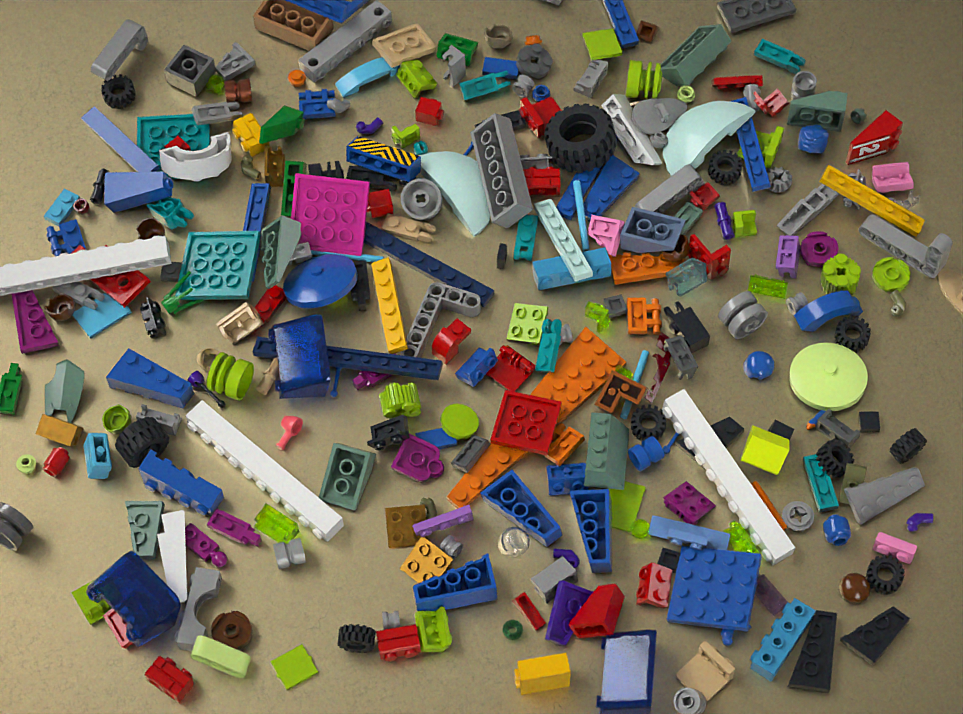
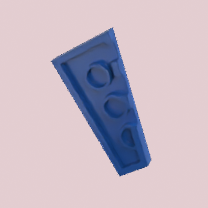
M610 156L583 203L585 219L590 222L592 215L602 216L639 178L640 173L616 156Z

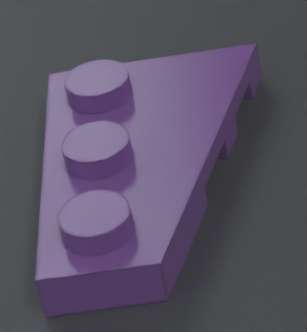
M470 505L412 526L416 537H426L434 531L445 530L455 525L473 521L474 519Z

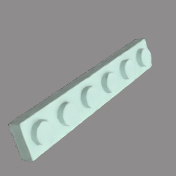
M552 199L534 203V210L574 281L592 277L593 271Z

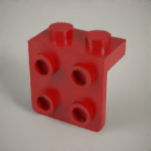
M527 97L520 100L519 112L537 138L544 136L546 125L549 124L548 121L551 117H555V113L559 110L562 111L553 97H548L533 105Z
M695 234L690 236V252L688 257L699 266L700 272L707 276L710 281L719 275H724L729 270L731 249L726 244L711 254Z

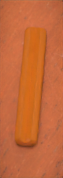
M757 481L750 483L783 531H785L787 528L786 523Z

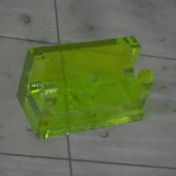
M265 503L254 519L256 521L254 527L277 543L284 542L288 544L289 540H293L299 533L298 523Z

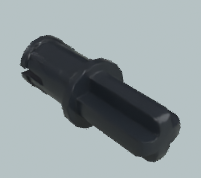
M102 168L99 171L97 180L93 183L94 189L90 197L92 203L101 204L105 191V173H108L109 170Z

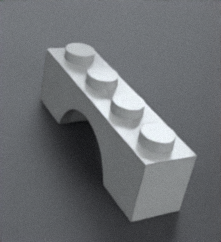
M196 567L195 573L191 574L190 592H187L186 608L180 615V623L182 624L180 630H177L175 635V642H177L180 650L192 651L197 636L208 637L206 627L197 621V612L205 601L218 597L222 581L220 571Z

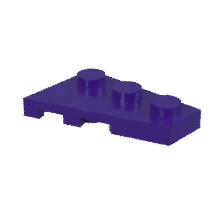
M563 580L559 581L544 640L561 646L566 645L573 634L569 623L593 591Z

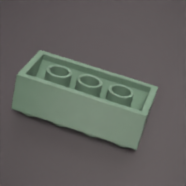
M721 24L699 26L661 63L662 76L676 86L690 85L694 81L693 79L703 73L704 68L714 62L716 56L725 51L727 45L731 42Z
M591 413L584 486L624 490L629 428L612 414Z

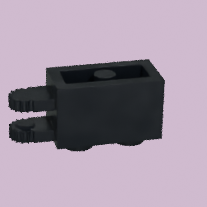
M677 301L674 303V307L678 313L674 314L669 306L664 308V312L670 321L669 329L673 335L676 334V336L682 335L691 353L709 345L710 335L691 307L684 309L681 303Z

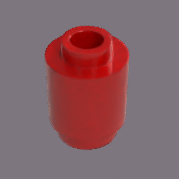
M62 447L53 448L43 463V471L52 477L61 474L70 460L69 452Z

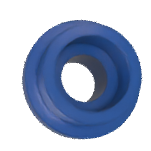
M538 85L534 88L532 96L534 100L539 102L550 97V90L545 85Z

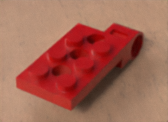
M79 245L72 253L86 249ZM139 270L115 274L111 277L104 276L89 279L123 308L151 282ZM123 281H128L127 285L120 286Z

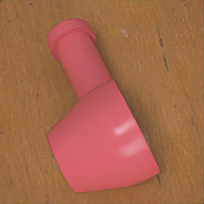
M297 416L283 417L281 426L285 433L275 445L277 448L284 451L290 438L300 432L303 420Z

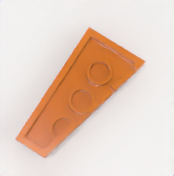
M623 252V255H616V257L608 254L611 261V274L614 285L688 274L685 258L673 262L665 259L662 254H659V256H652L650 253L631 255V253Z

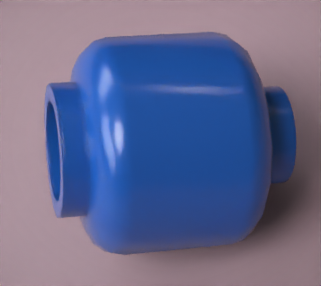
M831 515L823 523L825 538L829 543L835 546L844 545L851 537L849 522L845 517Z

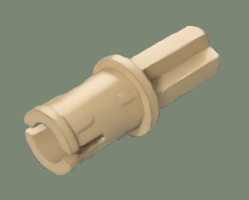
M274 358L267 371L263 372L264 376L256 387L258 392L264 395L268 393L284 365L281 359Z

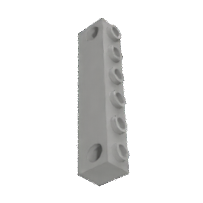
M378 0L374 1L298 60L299 69L312 82L323 78L327 72L336 68L345 58H349L354 51L362 48L367 41L375 38L384 28H388L392 23L391 11Z

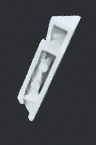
M613 94L601 106L612 118L615 134L635 163L662 164L647 134L639 130L634 124L632 118L633 109L626 96L623 94Z
M183 510L162 514L165 533L157 534L171 605L187 600L185 513Z

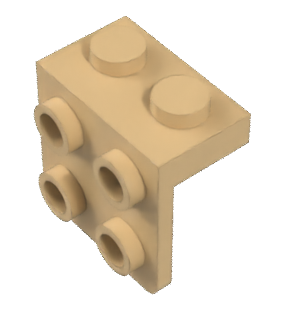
M704 641L699 646L698 654L677 672L676 677L686 688L702 692L707 703L733 678L735 668L728 658L724 659L719 654V650L713 644H708Z

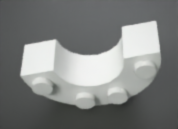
M228 132L211 136V144L202 150L186 151L177 146L159 150L161 169L168 176L196 182L205 178L219 176L221 172L228 168L232 161L231 141Z

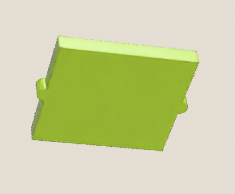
M302 644L271 661L277 673V678L281 679L286 690L318 673L312 662V656L308 655Z

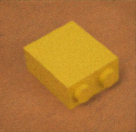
M567 652L517 661V669H514L516 689L520 688L521 695L570 687L571 672Z

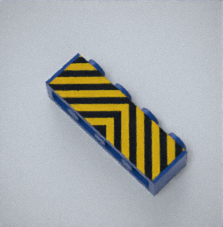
M357 136L346 146L347 162L407 182L412 181L421 172V156Z

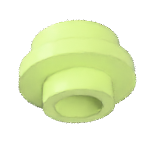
M682 86L677 92V98L685 103H690L695 98V92L690 86Z
M25 454L18 458L16 466L20 472L28 474L34 471L36 460L32 455ZM29 461L27 465H23L24 462Z

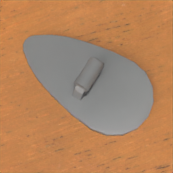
M673 98L643 100L635 105L632 118L636 127L643 133L655 134L672 126L686 112L687 104Z

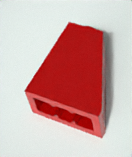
M617 584L599 585L570 621L569 627L578 639L614 634L625 598Z

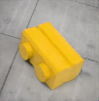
M249 113L243 116V118L234 120L232 132L236 139L240 138L243 151H248L252 157L260 152H264L265 145H270V143H259L261 126L254 115Z

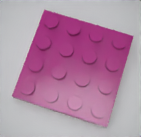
M295 173L291 219L301 223V237L298 244L309 242L310 250L361 256L363 254L370 182Z

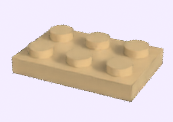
M418 24L373 39L372 43L391 68L401 65L403 61H411L436 51V45Z

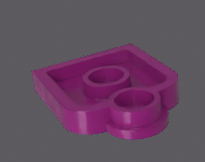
M409 433L410 438L404 440L391 465V469L417 482H426L430 477H440L444 472V464L439 460V449L435 445Z

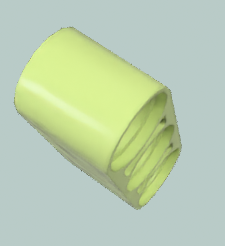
M197 636L190 655L192 659L238 678L245 677L251 660V656L205 636Z

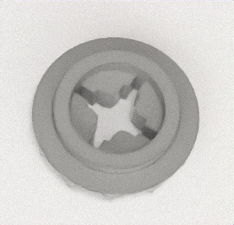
M775 166L767 169L771 186L767 188L768 190L784 192L789 189L792 184V175H790L789 170H785L783 167L776 168ZM775 176H776V177H779V176H780V177H781V181L778 180V179H777V180H774V177H775Z
M794 501L784 507L782 519L786 523L787 528L793 529L794 532L797 530L803 532L812 525L814 512L808 504ZM795 510L799 516H803L801 517V522H799L797 518L793 519V517L795 516Z

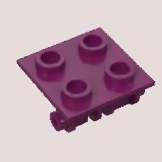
M687 481L663 497L665 499L663 503L666 504V508L670 509L675 515L680 513L679 518H683L685 523L697 525L698 519L716 507L713 502Z

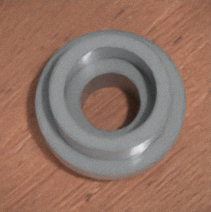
M656 132L651 134L650 141L654 147L663 148L667 144L668 138L664 133Z

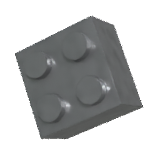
M186 45L181 47L164 69L167 83L196 97L216 72L213 58Z

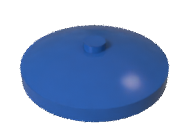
M338 254L321 255L296 266L287 275L283 284V290L287 300L292 305L300 308H318L336 302L348 294L356 284L358 274L353 261L348 257Z

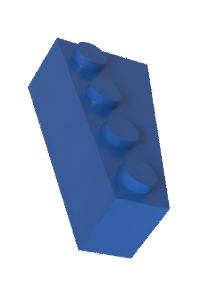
M150 449L138 468L144 487L151 492L157 491L161 493L166 499L177 500L179 504L186 508L190 506L201 515L205 516L207 514L212 516L224 499L222 489L201 477L195 479L190 471L185 468L177 469L171 460L167 458L164 461L156 457L157 453Z
M513 469L481 492L485 503L544 546L548 547L562 536L560 526Z
M609 489L569 491L592 573L612 572V512Z
M489 554L483 555L481 559L474 562L473 560L466 562L464 566L458 569H450L444 575L434 576L414 585L413 594L416 610L436 611L439 607H445V610L497 600V587Z

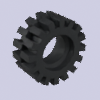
M115 74L113 75L114 78L103 81L104 85L102 84L101 91L104 101L108 106L111 105L112 108L117 106L118 109H121L122 105L125 108L127 103L130 105L132 103L131 100L134 101L136 93L132 80L128 79V76L125 75L123 78L122 74H119V77ZM115 89H125L121 94H112Z
M719 150L717 155L714 153L710 158L708 174L711 175L710 178L712 180L715 179L717 184L720 181L721 185H724V182L730 185L731 181L735 183L736 179L740 178L742 170L741 158H738L737 153L732 155L733 151L731 150L729 153H726L727 150H723V153ZM728 164L732 167V170L722 171L718 166Z
M849 316L848 319L844 317L836 327L835 342L852 351L855 349L857 353L860 351V348L863 350L868 345L871 328H868V322L864 324L865 319L858 320L859 316H856L855 319L852 316ZM847 330H855L860 334V337L852 339L846 336L845 332Z
M648 404V408H645V405H642L641 409L638 407L631 417L632 434L634 436L637 435L636 438L638 440L643 438L642 441L651 436L659 440V436L662 437L666 430V416L663 414V410L660 409L658 411L657 406H654L653 409L651 404ZM650 418L656 422V426L647 429L641 425V421Z
M916 428L911 429L895 441L896 443L892 445L889 452L900 464H903L923 449L922 447L926 445L927 439Z
M829 440L816 452L818 456L816 461H820L818 463L819 467L822 466V471H827L828 476L832 474L833 478L843 476L846 464H853L855 462L852 458L854 456L853 453H849L851 449L846 448L845 443L841 444L840 440Z
M882 555L881 558L877 556L875 560L872 559L866 573L870 588L873 589L875 587V592L878 593L881 590V594L884 595L886 591H888V594H892L893 590L896 592L905 576L902 563L898 564L899 560L897 558L892 560L891 555L886 558V555ZM882 568L888 569L892 572L893 578L889 581L882 580L878 576V571Z
M343 625L339 628L338 646L345 651L350 650L353 653L354 651H357V653H361V651L364 653L374 650L376 632L366 625Z

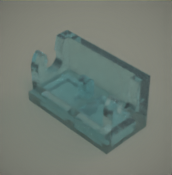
M690 258L668 271L666 277L669 290H673L675 285L677 295L683 296L707 282L706 263Z

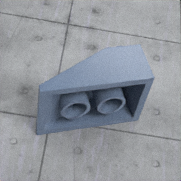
M632 207L620 234L621 249L637 253L674 250L686 220Z

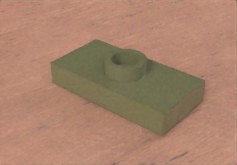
M850 463L846 464L839 502L849 504L844 489L848 487L853 488L859 486L858 484L864 483L867 467Z

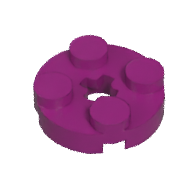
M822 231L809 233L801 242L800 253L805 263L810 267H823L824 263L830 260V257L836 256L838 254V243L834 237L831 238L827 236L828 233ZM817 246H820V248L824 250L822 252H818L815 249Z

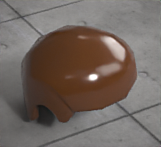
M146 218L136 228L138 239L146 240L154 236L166 235L164 226L156 218Z
M680 235L674 250L661 251L663 257L673 262L686 258L690 252L687 236Z
M66 294L57 295L53 299L50 298L49 305L45 306L48 315L56 321L68 320L76 308L74 299Z
M859 573L847 574L840 580L838 585L842 598L852 604L861 603L866 600L871 591L867 578Z

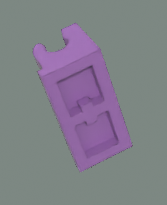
M779 236L776 269H778L781 277L787 272L790 273L791 278L797 279L800 255L798 236Z

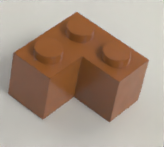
M612 370L594 405L614 414L622 397L640 405L648 388Z

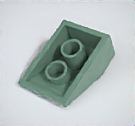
M827 91L792 100L787 125L805 127L818 124L825 130L841 132L848 93Z
M333 443L319 498L324 502L356 511L372 472L376 453L341 443Z

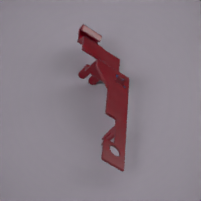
M661 332L656 346L665 352L663 348L664 341L669 339V337ZM669 350L665 352L664 357L656 353L652 355V357L656 358L658 369L653 378L656 384L650 390L648 389L644 397L651 403H653L670 366L669 359L671 354Z

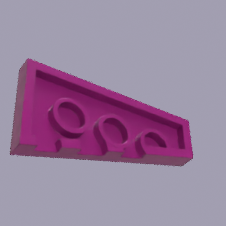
M33 290L11 294L21 353L59 346Z

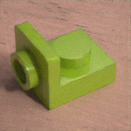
M416 123L406 127L401 132L395 125L391 127V138L402 149L420 139V128Z

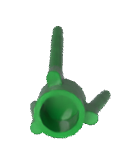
M188 271L172 290L163 297L164 300L161 304L169 314L172 312L176 314L180 310L204 301L194 300L179 306V300L188 295L193 288H189L177 297L173 295L188 278L191 271Z

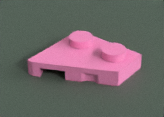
M592 215L587 233L596 239L600 246L606 248L609 255L616 257L620 234L625 222Z

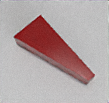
M525 592L512 600L535 631L546 624Z

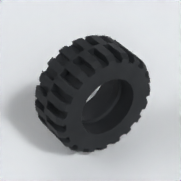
M583 103V105L573 104L574 106L564 107V110H559L555 113V117H551L548 121L549 124L545 128V141L549 156H552V162L563 170L566 169L568 172L577 171V173H583L586 170L589 172L593 171V168L601 167L602 163H606L610 156L614 154L617 146L612 118L604 109H599L596 105L590 106V104ZM580 134L593 135L589 139L582 142L569 141L571 138Z

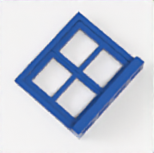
M346 0L286 1L336 22L343 23L370 0H353L352 2Z

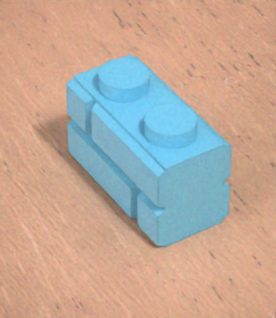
M89 433L83 445L88 478L106 479L112 469L108 435L106 433Z

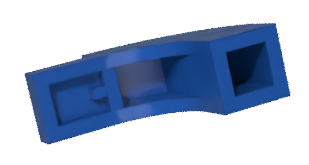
M837 291L810 302L800 309L794 317L802 331L814 332L822 324L834 317L841 315L859 316L863 313L859 300L855 296H851L849 291Z

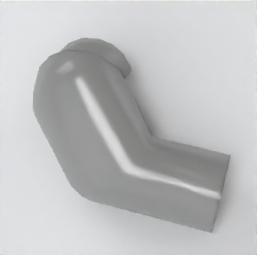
M335 98L333 100L329 99L327 107L333 109L336 113H343L350 107V102L348 100L341 102Z

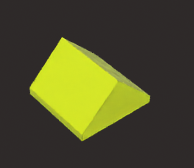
M752 425L740 461L778 475L789 452V439Z

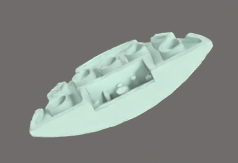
M714 101L696 106L681 115L670 127L666 135L668 142L663 147V158L670 176L688 164L696 169L705 161L704 156L727 134L731 136L756 113L755 110L738 102Z
M450 151L430 152L420 155V173L422 176L432 181L439 188L441 195L451 205L453 213L472 236L475 237L489 224L491 217L478 162L471 157Z

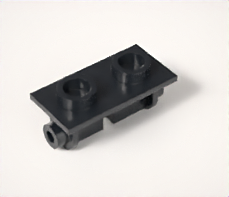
M146 297L147 302L141 304L140 311L143 320H149L144 323L147 335L151 338L156 337L159 332L166 335L164 328L166 324L160 314V305L158 302H154Z

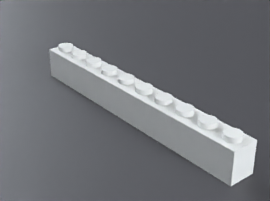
M154 236L151 239H137L130 243H117L109 247L100 246L93 250H80L72 254L62 253L56 257H42L40 260L35 261L25 260L19 264H5L3 267H0V296L172 264L169 243L165 236Z
M685 389L665 399L662 408L664 415L674 423L673 427L678 434L683 436L686 447L689 450L692 449L696 461L699 465H703L709 480L714 481L717 485L718 493L726 498L730 510L740 518L741 526L749 531L752 542L762 550L763 558L774 566L791 556L795 546Z
M203 400L185 415L187 426L192 432H198L201 435V439L207 444L211 443L219 455H225L229 463L235 468L238 466L246 478H252L262 491L266 490L270 493V497L276 503H282L284 509L290 515L295 514L299 522L305 527L309 526L317 538H323L328 542L344 526L343 518Z

